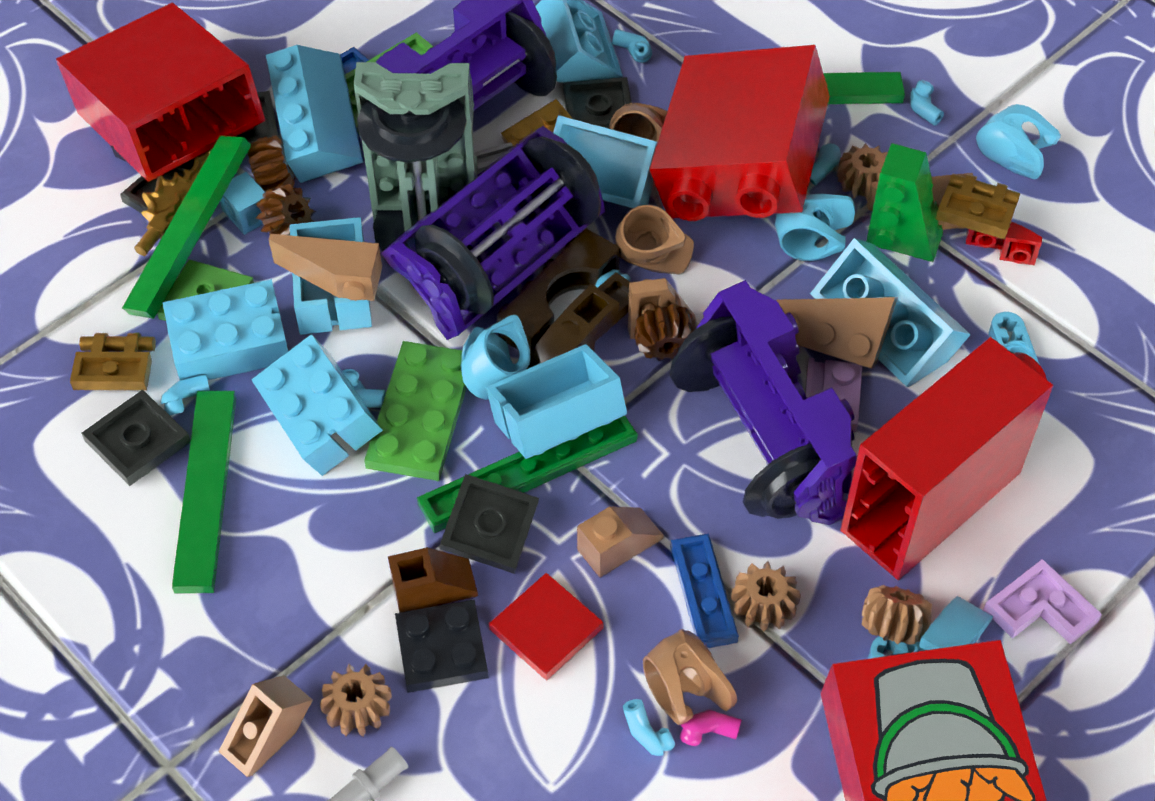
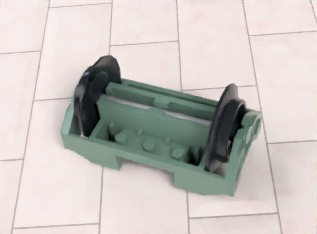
M356 62L354 89L358 110L357 121L363 144L374 221L375 243H379L381 251H384L408 229L426 215L438 209L477 177L478 160L477 156H474L472 129L474 111L473 87L469 63H450L431 74L392 73L375 62Z

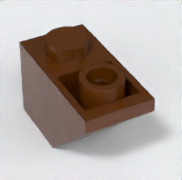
M428 547L388 556L399 613L478 596L469 558Z

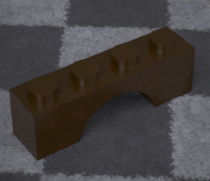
M585 228L577 237H574L566 244L564 250L555 259H550L545 264L542 272L533 281L530 280L525 283L520 294L511 303H506L501 307L497 315V323L510 315H517L522 323L531 352L554 323V313L549 307L551 303L566 292L580 289L586 290L591 284L596 285L600 276L612 270H619L620 247ZM498 333V336L507 344L518 350L512 339L507 335Z

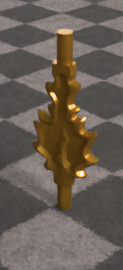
M212 149L195 157L192 169H185L183 177L177 172L174 173L171 180H166L160 175L157 178L155 192L142 193V198L148 210H143L141 213L149 223L146 227V233L134 247L138 254L146 256L158 239L162 238Z

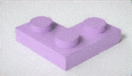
M1043 559L987 601L983 611L993 616L992 619L1011 638H1014L1041 616L1069 644H1072L1097 624L1102 616L1093 605Z

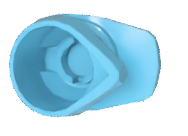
M1015 104L992 116L978 131L976 141L980 151L988 159L1000 164L1013 173L1031 179H1038L1044 168L1043 154L1039 149L1057 144L1061 134L1036 110L1025 105ZM1024 122L1033 123L1039 130L1040 139L1029 140L1022 129V124Z
M810 194L806 195L802 212L778 213L776 215L775 227L783 251L790 257L798 260L817 261L844 250L846 238L835 230L852 225L855 216L854 201L852 198L842 195ZM823 236L828 239L827 244L817 248L815 246L817 240Z
M510 315L487 329L474 328L463 345L461 356L463 383L478 398L489 399L486 390L487 386L522 372L529 365L530 348L522 323L517 315ZM494 333L507 335L514 341L520 355L516 364H513L510 358L507 343Z

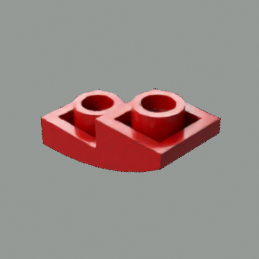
M1011 221L1005 239L968 229L965 244L1000 249L999 260L1035 265L1042 244V237L1024 226Z

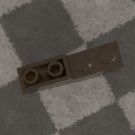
M615 272L598 288L591 284L563 311L530 352V362L527 369L585 344L595 351V342L628 313L629 283L631 282Z

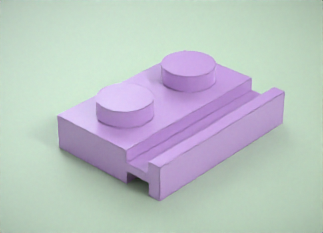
M809 358L805 388L806 397L810 398L832 387L840 400L845 398L850 404L855 417L851 421V428L853 432H856L859 418L862 365L825 360V363L814 362L815 358Z

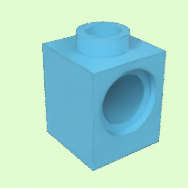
M247 172L232 179L220 200L222 211L244 235L263 225L261 220L256 219L259 213H261L256 204L263 199V193H265Z

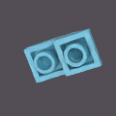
M956 596L924 633L919 647L924 650H932L976 643L991 622L993 616Z

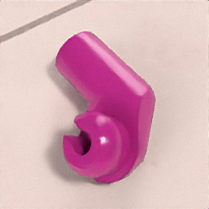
M706 710L694 714L687 723L681 725L683 730L680 733V739L685 744L698 746L702 742L703 734L713 732L736 740L742 720L716 711Z

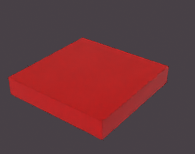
M545 573L489 622V630L547 681L603 630L604 622L549 574Z

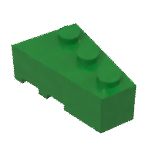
M891 143L880 172L866 242L874 244L881 249L934 262L943 235V228L936 219L938 205L937 201L933 199V181L926 152Z

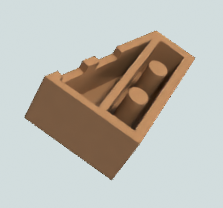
M898 297L782 299L776 301L785 314L790 312L793 315L799 329V333L795 334V339L799 346L872 369L876 367Z

